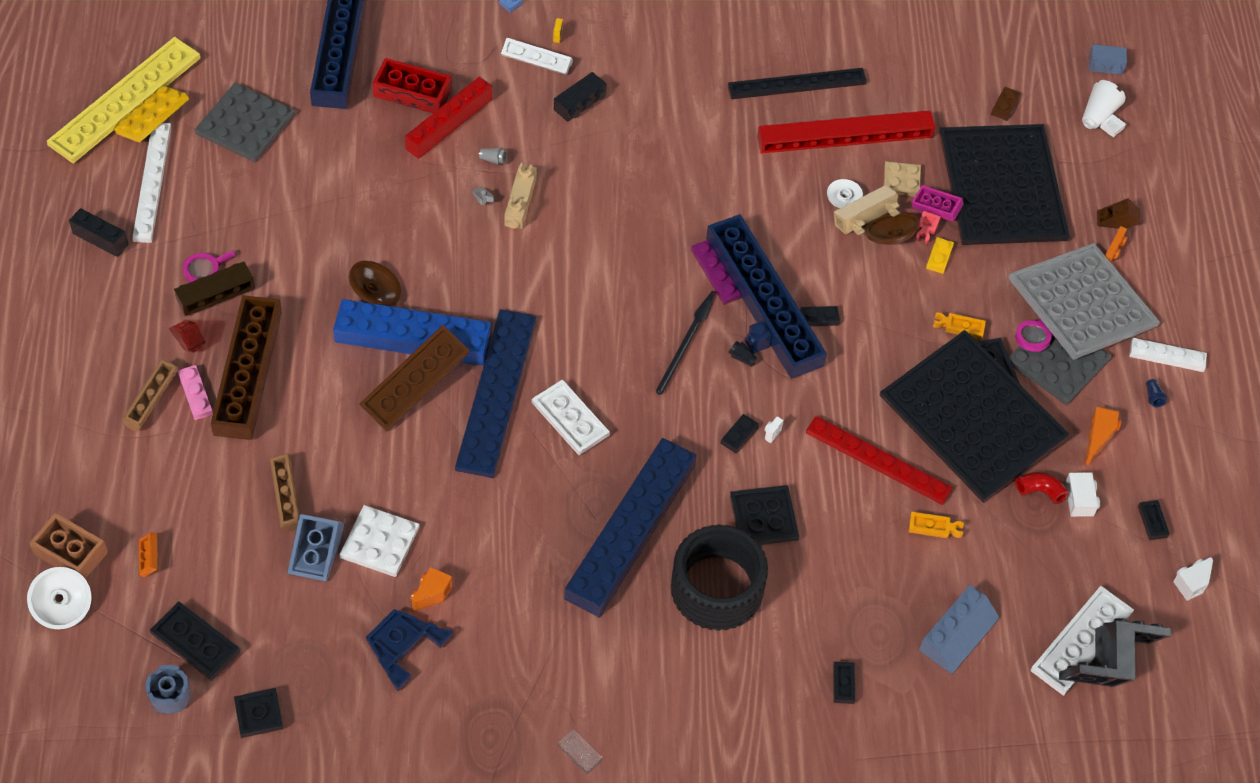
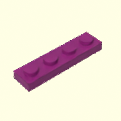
M706 240L692 245V253L723 305L739 300L741 294L709 241Z

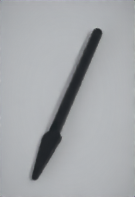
M714 291L710 292L694 312L695 319L656 389L658 395L663 394L700 323L707 318Z

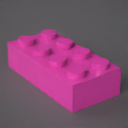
M923 185L912 201L913 209L921 212L926 211L954 222L964 205L960 197Z

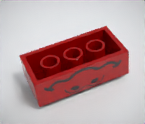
M385 58L372 83L373 97L434 113L446 103L451 93V76Z

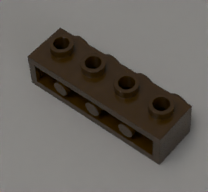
M243 261L223 270H218L208 276L198 278L188 284L180 285L174 291L184 315L187 316L255 289V284L251 272Z

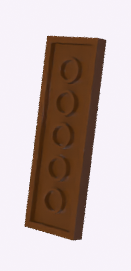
M442 325L359 405L387 432L470 353V350Z

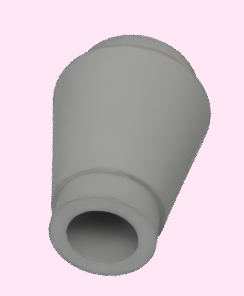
M502 147L485 148L480 150L479 158L501 165L506 163L507 151L503 150Z

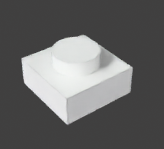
M1112 114L1101 123L1100 128L1114 138L1125 128L1126 124Z
M776 417L773 422L769 421L765 427V440L769 443H772L782 430L783 420Z

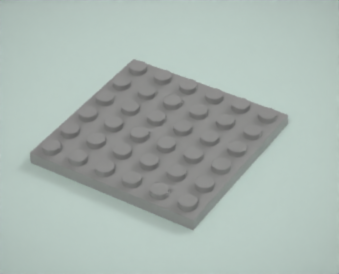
M1095 243L1010 273L1008 277L1073 360L1156 328L1160 323Z

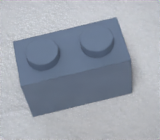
M1092 44L1088 55L1089 71L1123 75L1127 64L1126 48Z

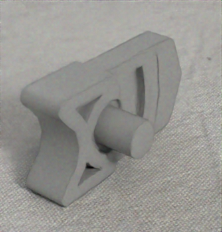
M475 188L472 190V194L481 205H485L486 202H494V196L485 188Z

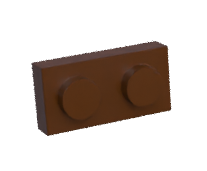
M1004 87L992 109L991 115L1007 121L1019 99L1020 92Z

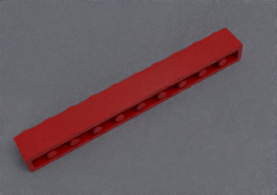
M931 110L764 125L758 127L757 139L760 152L764 154L933 138L935 124Z

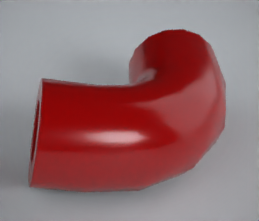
M1033 472L1015 479L1016 488L1023 496L1039 491L1045 493L1054 504H1059L1070 494L1056 477L1047 473Z

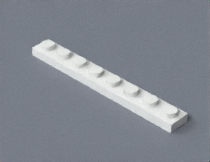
M162 123L150 133L132 237L133 242L152 243L171 133L170 123Z

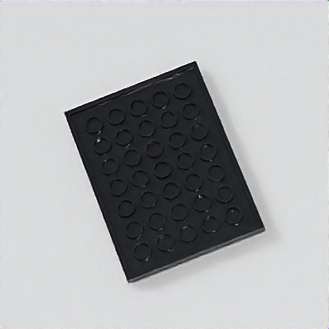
M1044 124L940 128L939 134L951 193L962 198L964 204L956 217L962 245L1069 241L1070 234Z
M966 330L959 333L880 391L879 395L983 503L1068 439L1070 435Z

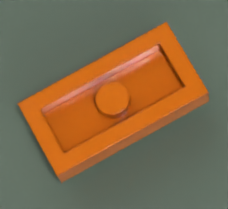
M1120 226L1106 253V258L1110 262H1112L1113 258L1117 260L1121 251L1118 248L1119 246L1123 247L1128 238L1125 236L1127 229Z

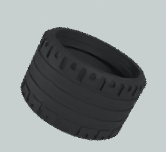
M729 525L704 526L690 533L680 543L674 557L671 595L674 604L677 606L676 608L678 611H681V614L688 621L701 626V628H708V630H729L730 628H736L738 625H743L744 622H748L750 617H753L758 611L764 595L768 575L765 552L762 550L761 545L757 543V540L752 538L750 534ZM723 557L739 564L749 576L751 584L743 593L735 597L726 599L713 598L698 591L689 580L687 572L691 566L702 559Z

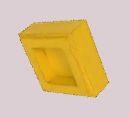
M557 18L553 30L554 43H560L563 19Z

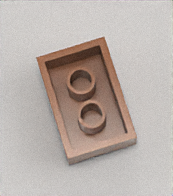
M56 513L53 514L29 543L33 554L54 567L73 569L80 573L85 580L108 553L104 540Z

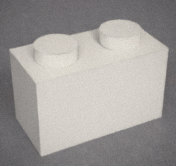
M1069 473L1065 486L1070 492L1067 497L1070 516H1094L1096 510L1100 507V499L1096 497L1097 482L1093 480V474Z

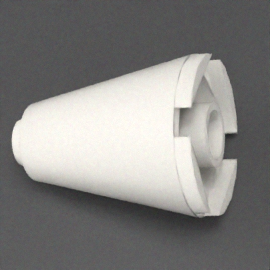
M1100 80L1099 83L1096 82L1094 84L1082 117L1086 128L1096 129L1123 105L1126 96L1122 90L1119 92L1116 89L1118 87L1116 84L1106 80Z

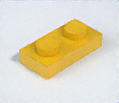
M937 237L926 269L944 274L954 242Z

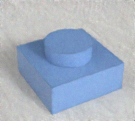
M499 0V4L511 13L523 5V0Z

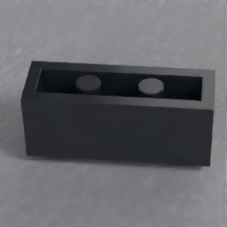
M591 72L554 98L553 110L568 122L578 117L584 110L589 109L598 100H602L606 96L607 83L594 72Z
M82 208L69 220L72 234L116 257L129 245L124 230Z

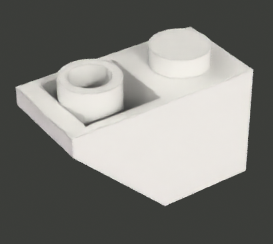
M1211 557L1206 560L1200 559L1189 568L1183 567L1177 571V576L1173 582L1187 601L1203 594L1207 588L1213 564Z

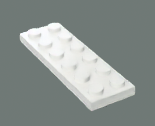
M1100 586L1032 666L1030 671L1064 696L1075 682L1059 680V671L1067 669V666H1076L1078 662H1089L1091 664L1095 659V628L1103 626V623L1113 622L1116 618L1127 620L1134 609Z

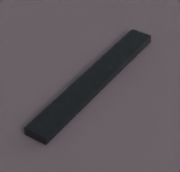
M863 68L728 82V90L732 100L866 85L867 80Z

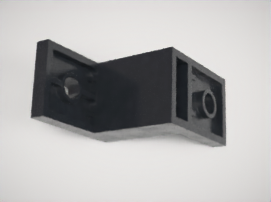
M1116 618L1113 622L1103 623V626L1095 628V666H1090L1089 662H1078L1076 666H1067V669L1059 671V680L1116 687L1134 681L1135 642L1151 644L1171 637V628H1165L1162 624L1144 625L1143 621L1126 622V619Z

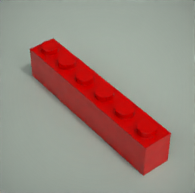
M480 76L405 135L406 150L417 159L421 158L492 100V85Z

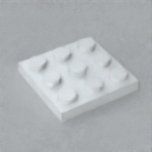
M364 505L342 548L340 558L397 577L419 530V524Z

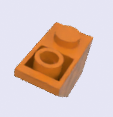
M430 567L427 573H423L418 590L415 589L411 595L412 609L417 611L444 602L453 586L452 576Z

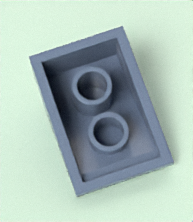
M300 514L287 574L327 581L341 542L344 523Z

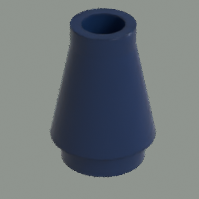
M1148 380L1146 386L1149 404L1156 408L1165 405L1167 395L1159 386L1157 380Z

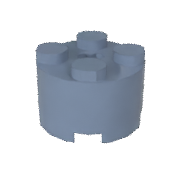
M159 666L158 670L148 675L145 682L146 693L155 711L166 714L183 711L191 697V688L187 676L178 666Z

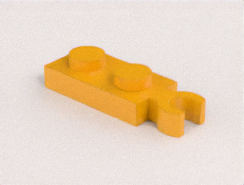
M939 312L935 314L934 319L940 321L934 320L933 327H946L945 332L957 335L966 330L973 338L982 340L986 321L949 313L948 317Z
M911 512L908 532L947 539L949 534H952L956 538H962L963 532L956 530V528L962 529L964 523L961 521L950 523V517Z

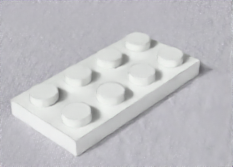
M563 380L532 398V404L578 455H581L610 436V431Z

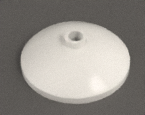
M66 567L50 568L40 573L31 583L27 594L28 608L34 619L43 626L51 629H66L79 623L87 614L91 605V590L85 578L77 571ZM57 594H61L63 596V600L61 602H57L55 600V596Z

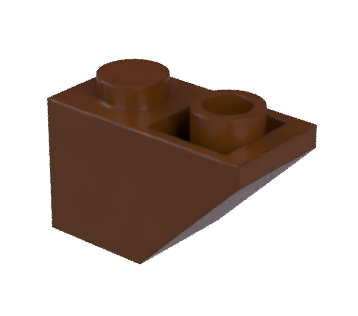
M1129 198L1097 210V225L1099 227L1119 229L1122 226L1127 229L1140 224V209Z

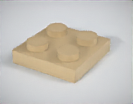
M885 161L884 186L887 185L892 190H895L897 195L915 197L920 189L921 165Z

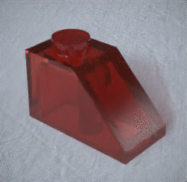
M185 319L169 328L185 351L196 352L202 348L201 345L206 343L195 322Z

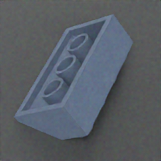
M969 585L924 637L919 651L950 674H953L999 619L987 596L972 585Z

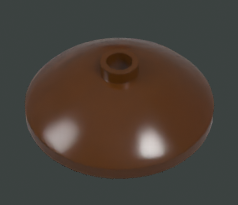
M900 212V214L894 217L888 213L869 222L865 228L867 238L875 243L895 245L911 238L918 231L920 222L918 217L911 213Z
M359 261L350 269V285L354 292L365 302L391 306L400 298V283L396 276L385 266L373 261Z

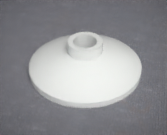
M840 179L829 185L827 197L834 206L842 208L863 197V192L857 183L847 179Z

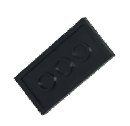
M179 601L150 629V633L211 681L240 652V648Z

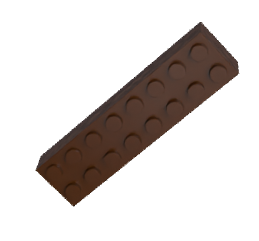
M242 295L211 420L213 436L246 440L253 439L282 314L280 299Z

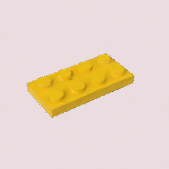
M163 86L152 97L146 99L126 119L122 120L114 130L116 134L140 143L187 102L189 98L186 93Z

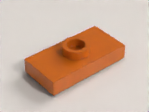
M150 532L139 539V576L146 577L158 569L157 533Z

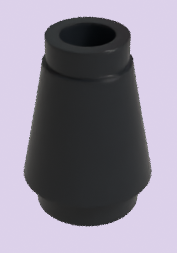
M736 341L728 352L732 355V358L750 367L757 360V357L743 342Z

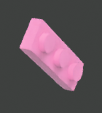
M194 365L178 370V375L194 420L213 415L197 366Z

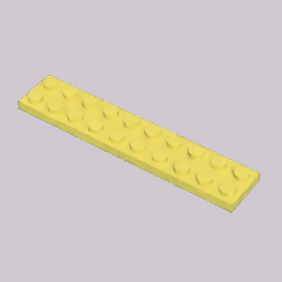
M173 37L47 140L48 146L74 164L114 131V128L122 120L126 119L135 109L140 107L146 99L152 97L159 88L167 87L201 59L200 54L176 37Z

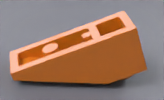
M1096 407L1091 421L1085 464L1089 465L1112 439L1115 431H1119L1121 420L1118 419V411Z

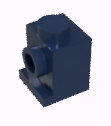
M761 321L749 326V332L744 340L754 354L770 347L772 335L765 323Z

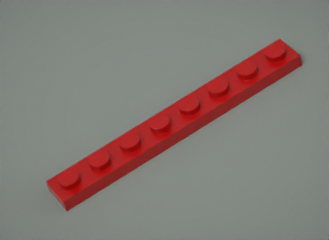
M818 416L814 417L806 429V434L941 505L944 504L953 487Z

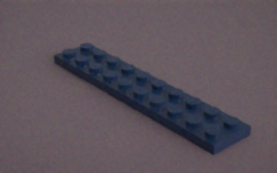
M499 310L455 465V471L494 478L534 331L536 316Z

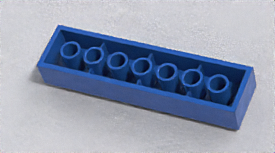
M342 299L333 333L336 343L412 354L436 330L444 325L470 350V353L461 362L484 366L491 337V322Z

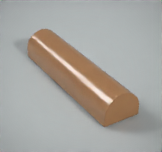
M163 359L159 361L122 418L126 427L134 431L141 429L178 372V366Z
M288 453L269 459L280 526L285 531L297 530L300 512L291 458Z

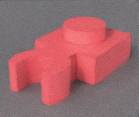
M923 211L919 221L920 227L918 230L920 231L916 234V241L921 236H924L925 244H928L930 234H935L941 216Z

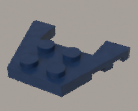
M393 609L366 636V641L393 686L399 691L411 679V675L397 663L424 636L439 648H442L453 636V632L449 629H441L433 623H425L418 620L417 617Z

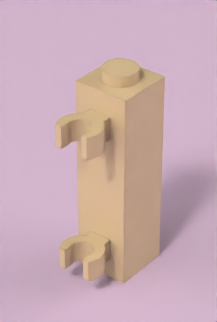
M523 163L519 164L504 215L505 226L513 229H523L536 183L537 168L531 164L530 166H525Z
M885 185L834 211L835 226L844 234L854 230L857 235L865 232L861 226L888 212L892 217L900 214L896 210L899 207L896 191Z

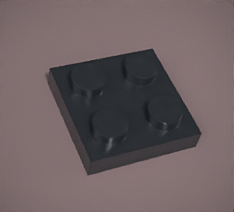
M276 688L234 696L241 738L283 729Z

